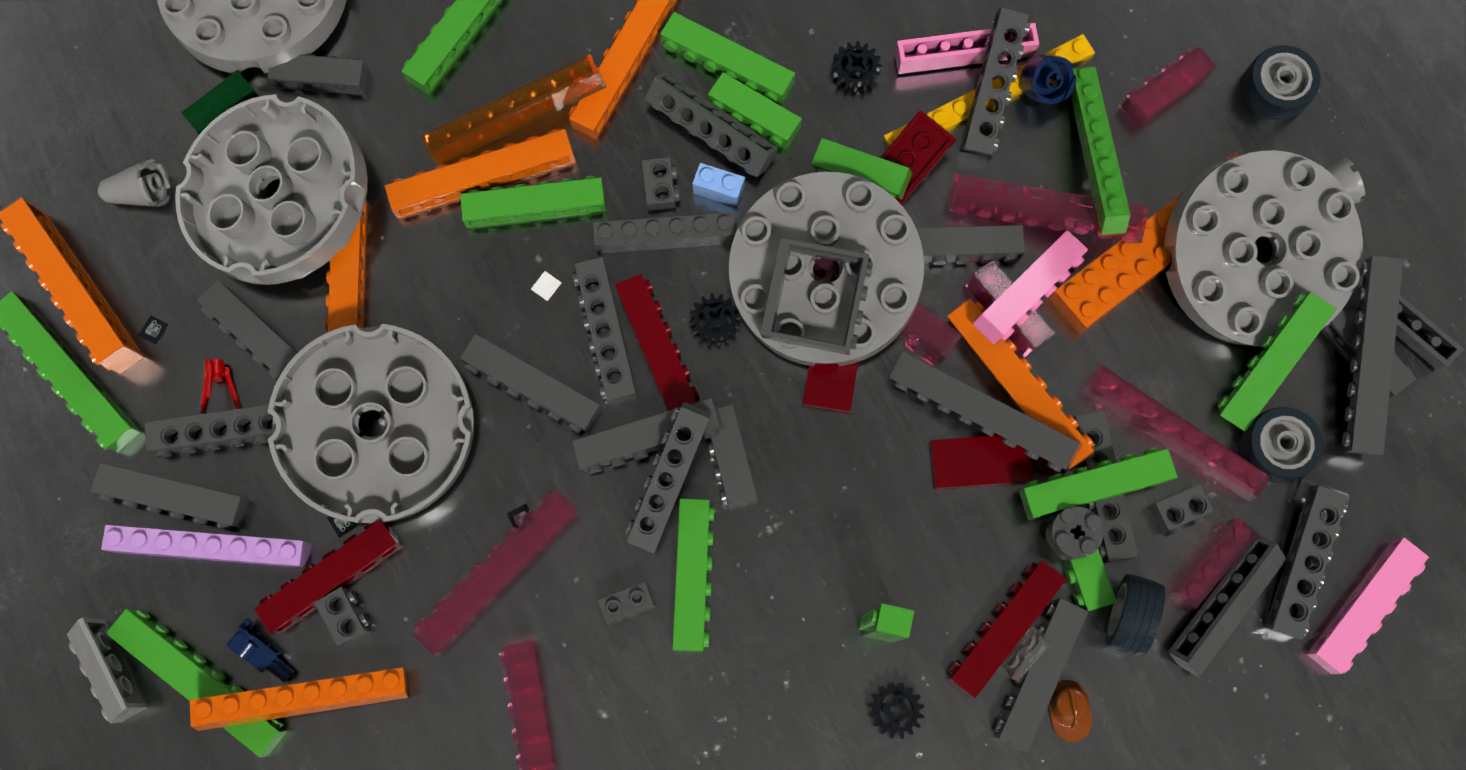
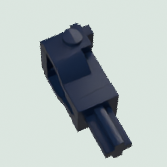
M249 618L245 619L237 627L238 631L226 644L227 647L261 673L269 670L285 683L295 671L278 658L282 652L272 646L259 635V632L250 626L253 621Z

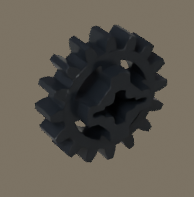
M859 41L856 42L855 46L848 42L846 49L839 47V54H834V61L831 65V69L834 70L833 78L839 77L837 84L845 83V90L851 86L854 92L857 91L858 87L866 91L867 84L873 87L875 80L879 79V72L882 68V64H879L881 57L874 56L876 49L868 50V43L861 47ZM842 62H844L845 70H842ZM869 63L871 64V67H872L871 72L869 71V67H868V64H869Z
M711 293L709 300L702 296L701 304L694 303L696 311H690V316L694 318L689 320L690 326H695L692 329L693 335L699 333L698 340L701 342L706 338L707 345L709 346L712 341H716L717 346H720V340L722 339L729 343V335L736 337L734 328L740 329V323L737 320L741 319V314L735 313L738 310L737 306H731V298L724 301L723 294H720L717 299ZM727 312H729L731 316L730 324L725 319ZM700 315L704 320H706V322L703 324V327H701L699 323ZM717 316L719 317V322L714 321L713 323H711V317L714 319ZM713 332H722L719 334H712Z
M890 683L889 690L881 686L882 694H873L874 698L877 699L876 703H869V706L874 708V712L869 713V716L876 717L877 719L873 726L881 725L880 733L884 734L886 731H889V738L892 739L895 733H898L900 739H904V732L906 731L908 734L913 735L912 727L920 728L921 725L917 720L918 718L922 719L925 717L919 713V709L925 707L924 704L917 703L921 697L920 694L913 696V687L904 690V683H900L898 688L895 687L894 683ZM895 693L893 700L888 703L882 702L886 696ZM905 696L911 701L913 709L907 707ZM897 703H899V708L903 709V713L898 714L894 718L891 707H896ZM880 711L885 712L889 718V725L882 720ZM911 718L907 725L899 728L901 721Z

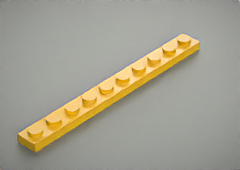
M1084 34L1045 53V55L1066 58L1074 67L1093 57L1095 51ZM1026 63L1016 68L1018 69L1017 77L1014 83L1011 82L1009 92H1012L1011 98L1023 93L1019 83ZM999 78L992 80V86L995 89H1000L1001 87ZM976 89L927 113V115L946 131L968 121ZM991 100L986 102L985 107L987 111L995 107L994 102ZM908 124L884 135L883 140L887 147L893 143Z

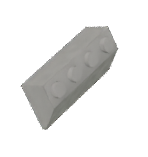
M82 617L77 620L67 633L70 640L69 647L77 655L81 663L79 665L83 675L88 677L92 685L90 686L91 693L99 700L102 706L101 713L110 724L122 723L148 708V705L117 642L106 634L110 629L106 620Z

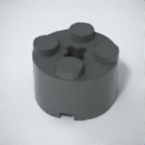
M1083 507L1067 508L1056 514L1049 521L1046 528V540L1053 552L1062 559L1077 560L1095 553L1102 543L1103 527L1101 518ZM1075 529L1078 537L1074 538V534L1070 533V530Z

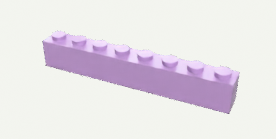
M105 525L101 550L125 554L306 568L309 566L312 544L299 540Z

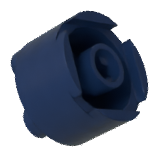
M1035 55L1030 58L1022 70L1019 83L1020 89L1031 100L1047 104H1057L1067 99L1075 88L1076 75H1074L1072 69L1074 67L1069 60L1060 56Z

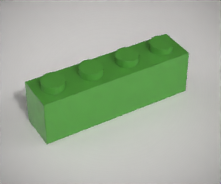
M724 72L708 93V100L758 135L768 138L769 142L776 147H783L787 150L801 128L802 118Z
M823 138L811 164L817 170L816 172H840L864 178L883 188L894 198L901 200L912 176V172L908 167Z
M1075 529L1070 530V533L1074 534V538H1077L1078 534L1075 532ZM1098 549L1095 553L1077 560L1060 558L1065 561L1067 570H1065L1066 578L1069 584H1073L1075 590L1073 597L1076 606L1086 611H1091L1115 603L1116 598Z

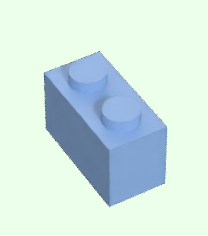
M700 163L692 183L693 194L737 208L745 188V177Z

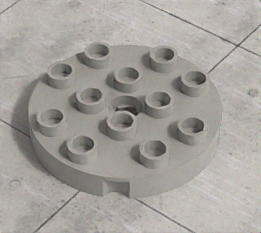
M157 0L160 13L166 25L192 56L217 70L234 73L238 70L240 74L250 67H257L264 73H268L270 67L286 63L299 55L311 54L334 31L346 4V0Z
M276 94L264 95L246 100L229 108L215 118L199 134L183 161L187 174L184 181L176 186L175 195L176 213L181 231L188 244L200 258L223 273L243 282L262 285L280 284L307 276L327 263L339 250L348 245L351 235L360 220L366 201L367 168L361 148L354 136L328 110L311 100L299 96L294 101L284 102ZM280 179V185L276 193L267 198L268 190L266 186L273 180Z
M1276 150L1258 151L1223 160L1196 177L1184 190L1172 210L1164 240V248L1168 249L1172 255V265L1166 272L1173 295L1186 315L1205 332L1228 343L1262 347L1264 340L1270 334L1274 335L1279 329L1277 323L1284 314H1290L1294 308L1292 303L1300 293L1304 294L1306 291L1315 294L1337 308L1324 325L1325 327L1344 308L1360 278L1363 258V236L1354 201L1341 183L1329 171L1316 162L1298 154ZM1259 237H1267L1272 245V255L1266 263H1260L1256 259L1258 250L1255 242Z
M815 172L800 175L775 186L765 193L742 219L733 239L729 257V281L732 295L743 320L751 332L766 347L778 355L808 366H814L816 363H837L838 366L849 365L867 359L888 346L910 321L920 298L924 278V255L921 240L912 219L903 206L886 190L875 183L855 175L840 172ZM781 238L869 254V262H873L871 277L866 276L864 286H868L866 301L860 302L859 310L863 311L861 325L855 326L854 334L858 335L856 349H851L850 355L761 337L760 332ZM790 252L774 331L843 345L860 265L838 261V279L831 282H821L814 279L813 273L815 261L820 259V257Z
M356 324L330 331L307 344L292 358L279 376L268 407V413L273 416V435L268 438L270 452L281 477L289 488L300 499L319 512L340 520L356 523H376L379 520L391 522L418 513L437 501L452 486L461 473L471 449L474 433L471 398L465 382L453 363L439 348L422 336L407 329L387 324H381L380 327L359 328ZM369 410L381 412L383 410L385 412L383 416L386 420L385 432L375 437L365 435L362 437L359 434L361 432L359 429V419L362 412L365 413Z

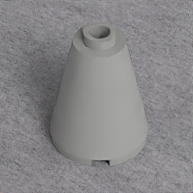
M1348 158L1340 159L1326 170L1341 183L1352 197L1354 204L1363 202L1364 199L1361 197L1365 196V188L1359 172L1351 170L1350 166L1354 165Z
M149 159L102 180L98 187V194L106 203L159 207L165 205L170 198V195L166 196V189L170 188V181L164 167L161 164H155L153 162L155 160Z

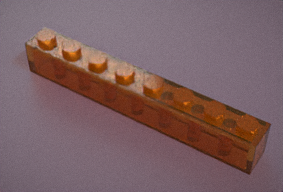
M590 54L425 133L421 137L428 155L440 166L598 92L607 86Z

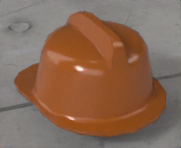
M1072 680L1058 682L1048 704L1052 726L1055 733L1061 739L1067 742H1078L1083 740L1092 728L1089 698L1085 689L1079 683Z

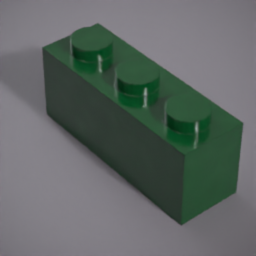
M237 70L181 113L197 133L200 134L215 118L229 108L246 100L259 97V95Z

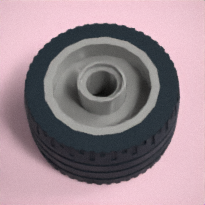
M1291 45L1270 47L1259 54L1247 68L1241 82L1243 100L1247 107L1261 118L1270 121L1288 120L1301 113L1315 98L1321 84L1319 67L1314 59L1300 48Z
M1278 407L1259 414L1246 432L1242 431L1239 450L1245 466L1256 477L1272 483H1287L1306 476L1318 465L1323 455V436L1319 430L1320 428L1306 413L1294 408Z
M1126 574L1115 594L1116 601L1110 609L1105 632L1106 645L1137 656H1145L1148 653L1158 632L1166 596L1164 585L1137 575Z

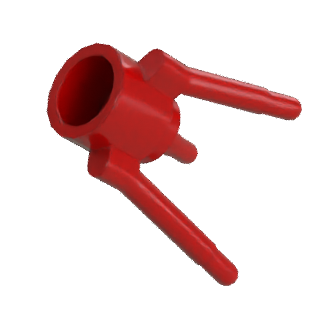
M221 359L206 360L204 362L200 413L203 414L205 412L207 397L211 396L212 382H221L223 377L226 378L236 409H241L231 378L230 367H225L224 361Z

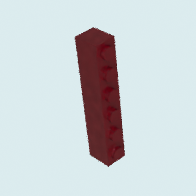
M642 274L615 284L667 410L671 411L676 407L681 408L684 402L688 404L697 403V400H700L699 394L695 386L690 387L687 379L691 378L686 365L681 366L678 357L681 356L677 344H672L669 339L672 332L667 321L663 323L660 318V314L663 311L658 300L653 301L650 295L654 291L649 279L644 280Z
M379 520L376 523H368L364 527L365 531L359 535L355 534L348 537L343 542L344 545L341 548L327 552L323 555V560L317 565H309L302 570L300 577L283 583L280 586L281 590L276 594H269L259 601L260 605L254 608L269 633L280 634L315 609L316 605L314 602L340 587H346L402 547V544L387 522Z
M1045 561L1032 562L1024 572L1027 576L1023 582H1016L1009 591L1012 595L1007 602L1002 601L995 609L994 613L997 615L992 622L987 620L980 628L979 633L982 635L976 642L972 640L963 651L966 653L961 662L956 660L948 670L951 675L947 679L971 699H975L1067 580Z

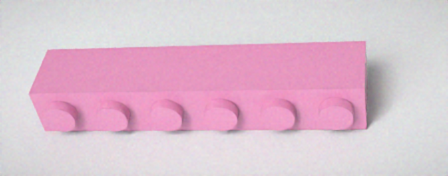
M1035 23L1030 24L1028 34L1023 36L1021 45L1024 46L1021 58L1033 57L1038 49L1039 39ZM992 29L897 41L895 59L898 74L981 64L985 57ZM1005 31V40L1012 43L1013 34L1010 31ZM999 54L998 61L1007 60L1005 55Z
M1067 230L973 325L993 345L1000 338L1005 341L1015 331L1012 326L1014 324L1020 326L1029 317L1026 312L1029 309L1034 312L1043 303L1040 298L1043 295L1048 298L1057 289L1054 284L1057 281L1062 284L1071 275L1068 270L1071 267L1075 270L1084 261L1082 256L1088 249Z
M1404 537L1392 540L1307 652V655L1330 674L1346 673L1352 667V659L1355 655L1361 653L1367 647L1368 642L1366 641L1370 635L1375 634L1381 628V621L1385 615L1390 614L1396 608L1397 603L1395 602L1400 595H1404L1411 588L1410 582L1412 579L1424 571L1426 567L1424 563L1429 556Z

